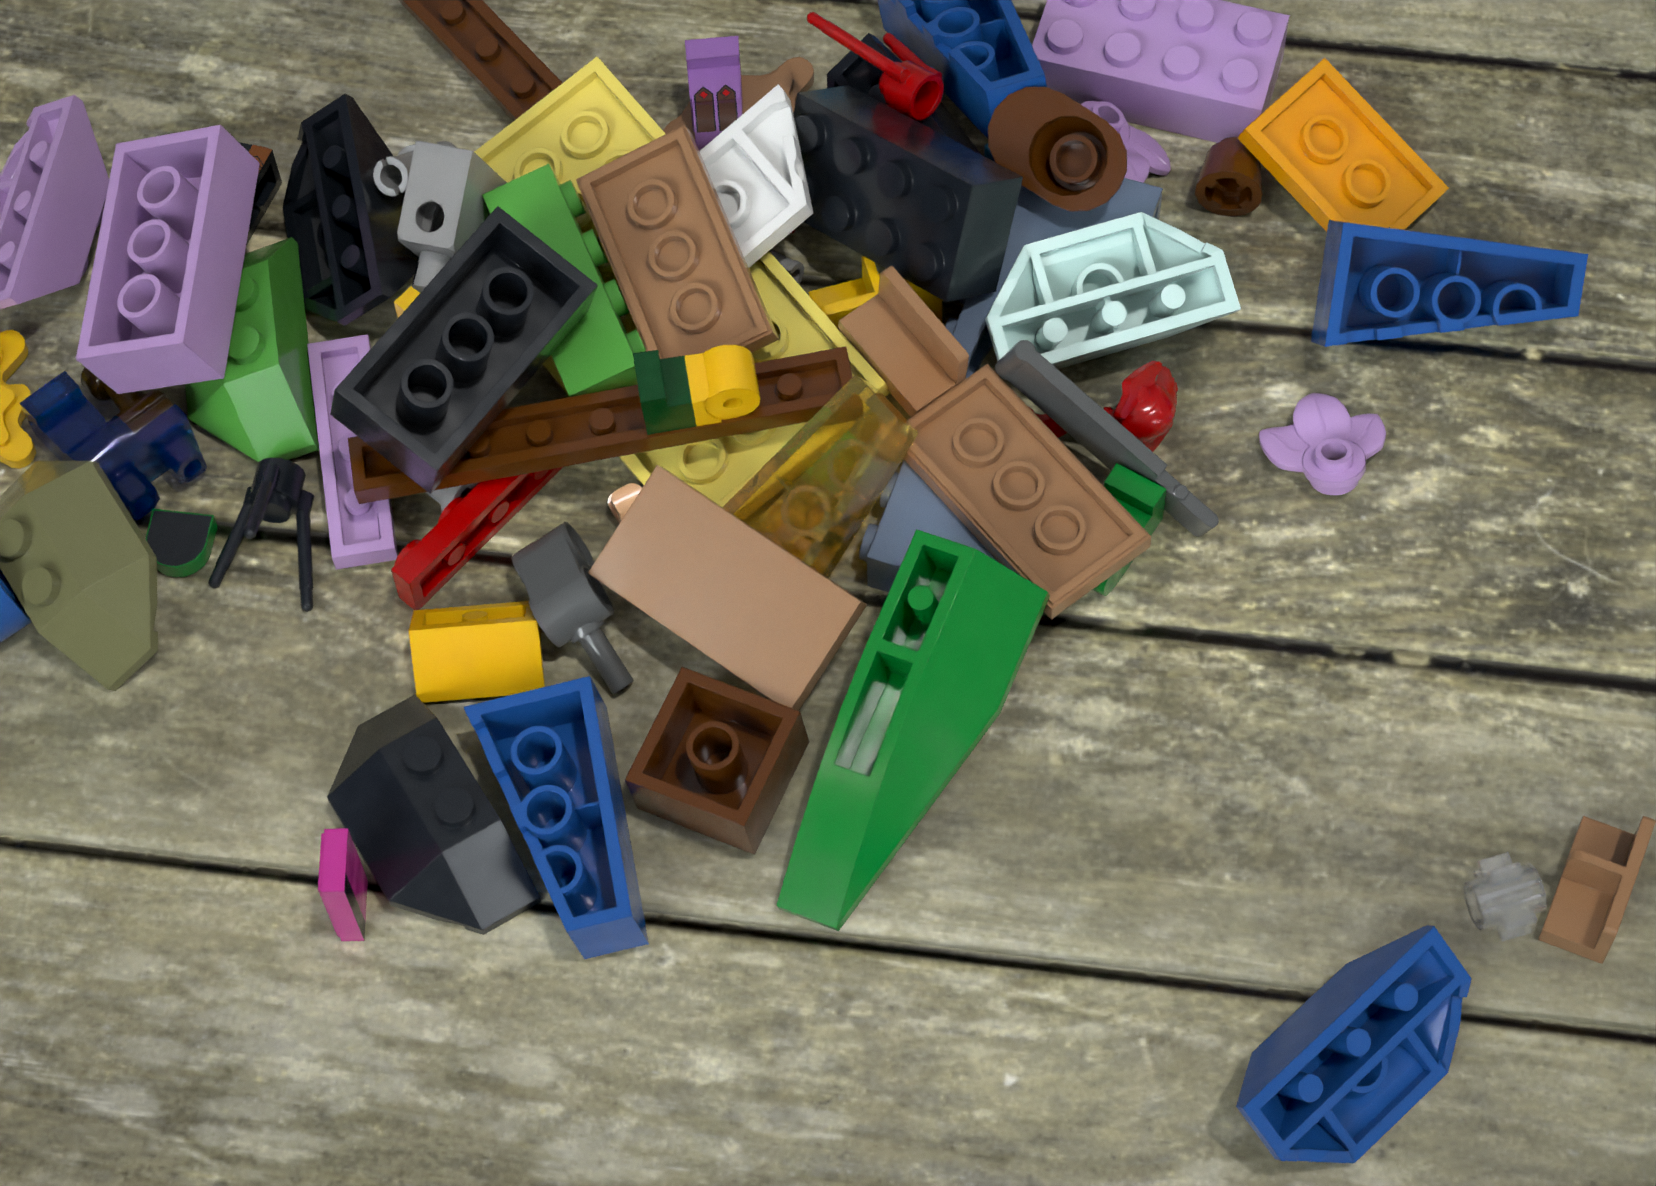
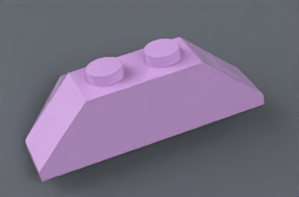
M76 95L35 107L26 122L29 130L14 145L0 173V309L77 285L87 270L90 247L96 228L103 216V205L106 199L109 177L84 103Z

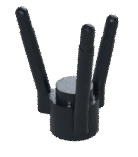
M273 457L265 458L258 462L252 486L246 490L243 506L209 578L208 584L210 587L217 588L220 586L244 535L248 539L254 538L262 520L270 523H283L289 519L290 515L295 514L301 608L306 612L313 609L314 587L310 513L315 496L308 491L302 490L306 474L298 464L290 460Z

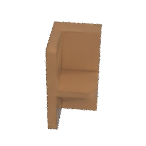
M1586 816L1582 817L1538 940L1603 964L1619 930L1656 820L1643 816L1635 834Z

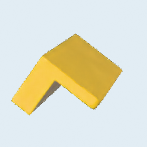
M529 601L413 610L408 631L416 696L423 703L510 696L545 687L541 649L542 629L531 611Z

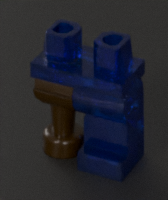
M84 367L81 374L82 385L97 400L106 401L112 399L121 411L107 422L86 399L79 385L66 371L20 402L21 408L35 436L60 461H93L99 463L134 520L141 519L156 508L160 497L151 482L166 471H169L180 484L190 483L207 469L206 462L186 414L176 404L173 405L166 397V394L159 390L149 391L146 394L143 391L117 394Z

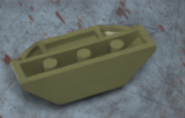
M35 461L0 496V569L38 633L107 690L116 691L158 651V632L153 631L158 604L157 557L99 463L93 461Z

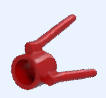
M810 12L807 14V21L811 25L883 71L879 89L884 95L886 103L889 104L887 106L916 120H923L936 110L941 102L944 90L942 73L926 65L894 35L886 33L883 35L882 40L903 61L902 63L893 62L817 13Z

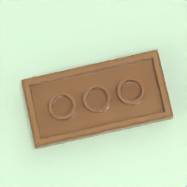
M686 125L576 179L634 324L644 344L645 351L658 350L660 359L704 353L720 345L743 346L753 353L779 340L693 135Z
M988 364L889 432V444L991 555L1002 565L1048 591L1050 597L1044 612L1051 620L1150 548L1151 536Z
M659 465L655 467L588 572V574L772 701L798 711L868 605Z

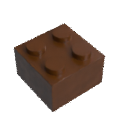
M681 667L625 781L638 809L755 855L809 744V739L800 711Z

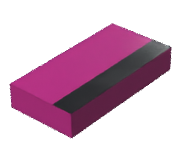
M348 828L324 829V833H321L318 892L335 932L341 941H365L368 886L366 873Z

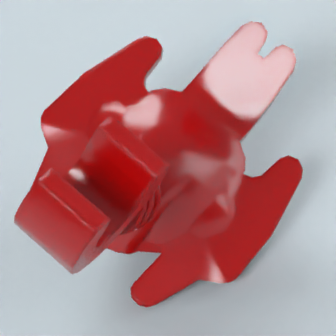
M1150 361L1136 369L1122 381V396L1116 409L1112 407H1104L1103 409L1154 452L1173 425L1177 405V383L1174 377H1172L1170 369L1162 366L1160 361ZM1035 413L1057 438L1067 433L1047 414Z

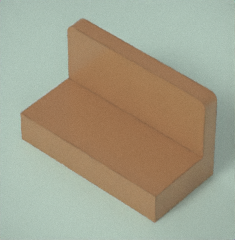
M893 266L880 273L878 294L839 320L838 329L886 382L890 394L910 417L966 379L969 361L967 351Z

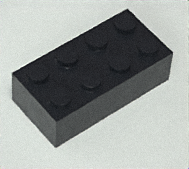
M849 85L798 92L793 115L813 214L804 222L886 269L893 266L904 279L945 302L996 292L1023 177Z
M497 206L334 390L330 415L431 494L586 315L598 285Z

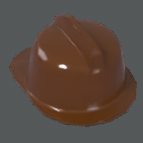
M1025 87L1009 94L993 112L988 125V147L995 162L1023 177L1022 186L1052 205L1070 212L1090 211L1107 203L1121 188L1127 172V150L1120 133L1106 120L1067 95L1048 87Z

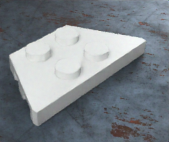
M778 84L699 151L748 267H751L813 214L791 100Z

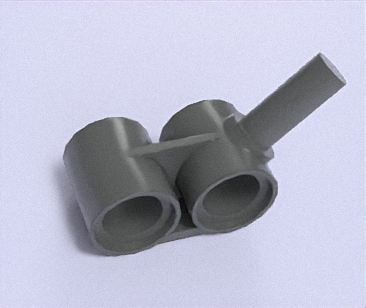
M563 522L512 555V562L530 597L529 605L531 611L551 642L557 647H561L569 641L575 643L579 640L612 694L632 683L634 679L600 628L605 623L603 620L614 614V608L601 583L588 574L594 564V559L576 530L568 522Z

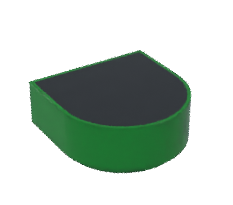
M153 509L145 539L157 557V570L170 577H185L196 573L204 567L210 558L218 527L214 515Z

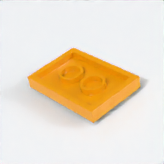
M1323 58L1237 137L1326 232L1329 220L1405 230L1449 189L1326 58Z

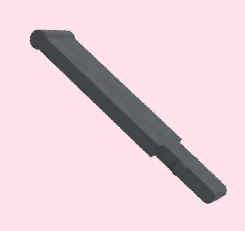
M1019 341L997 361L995 371L1000 378L1008 380L1111 471L1116 463L1166 488L1164 510L1194 536L1200 537L1218 525V516L1194 496L1186 486L1179 483L1165 470L1168 465L1037 352L1035 346L1030 341Z

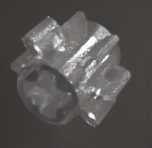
M1509 852L1477 861L1479 870L1473 871L1475 879L1464 883L1465 902L1475 926L1479 930L1488 928L1491 931L1498 930L1502 942L1533 933L1531 924L1537 923L1535 914L1544 912L1547 908L1544 886L1535 867L1531 863L1520 865L1519 862L1512 863Z

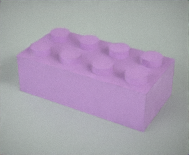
M1047 0L1032 47L1045 73L1048 88L1067 95L1079 104L1091 100L1109 102L1120 109L1129 123L1218 143L1225 138L1238 137L1248 125L1269 108L1283 60L1290 15L1223 0Z
M221 125L117 143L115 146L76 360L117 394L224 379L260 163Z

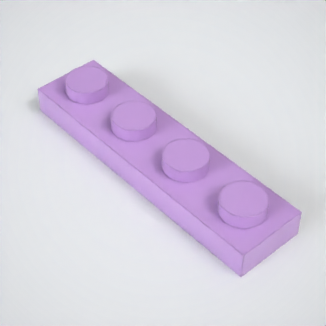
M366 334L307 344L331 554L335 568L337 570L396 560L398 553L391 499L364 504L358 503L354 493L348 438L357 435L330 415L334 390L372 348L369 336Z

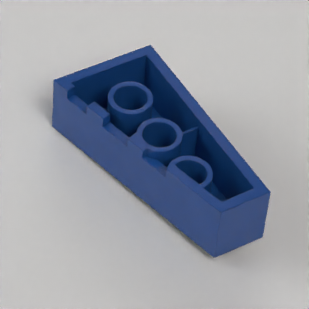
M877 0L884 30L894 35L926 65L942 73L943 92L987 139L988 125L993 112L1009 94L1025 87H1047L1045 73L1011 0Z
M1329 220L1311 342L1327 347L1367 340H1385L1417 334L1444 333L1492 325L1501 326L1579 316L1588 254Z
M590 676L465 706L464 710L481 742L487 760L510 806L509 808L530 849L533 860L564 928L583 958L589 959L649 944L608 710Z

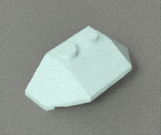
M1139 212L1024 245L985 321L997 361L1021 340H1028L1035 346L1037 352L1057 369L1173 336L1235 313L1241 307L1222 249L1207 242L1203 243L1169 224Z

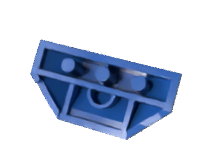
M1426 925L1345 964L1251 1053L1236 1107L1274 1159L1295 1162L1355 1163L1448 1073L1460 1028L1462 999L1468 996L1472 978L1435 926Z

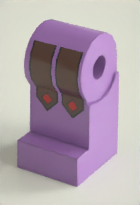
M738 36L685 40L692 126L699 151L743 114Z

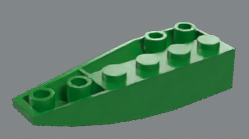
M916 529L866 643L821 761L776 905L780 910L836 931L842 928L1001 713L1050 595L1048 591L975 548Z

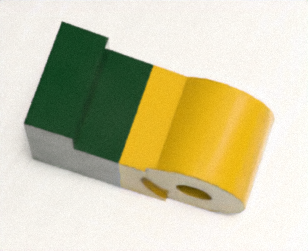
M720 345L704 353L660 359L658 350L633 353L639 398L648 435L721 423V420L747 415L760 404L761 398L754 358L751 351L743 346Z

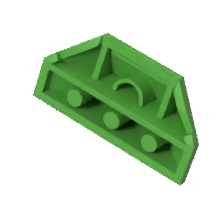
M292 237L244 255L224 379L185 384L188 419L226 444L249 456L257 463L262 459L270 457L290 460L319 450L307 347L309 341L298 243Z

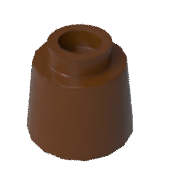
M1237 137L1225 138L1212 145L1208 150L1195 189V196L1199 204L1217 215L1230 217L1246 215L1260 205L1262 200L1261 163Z

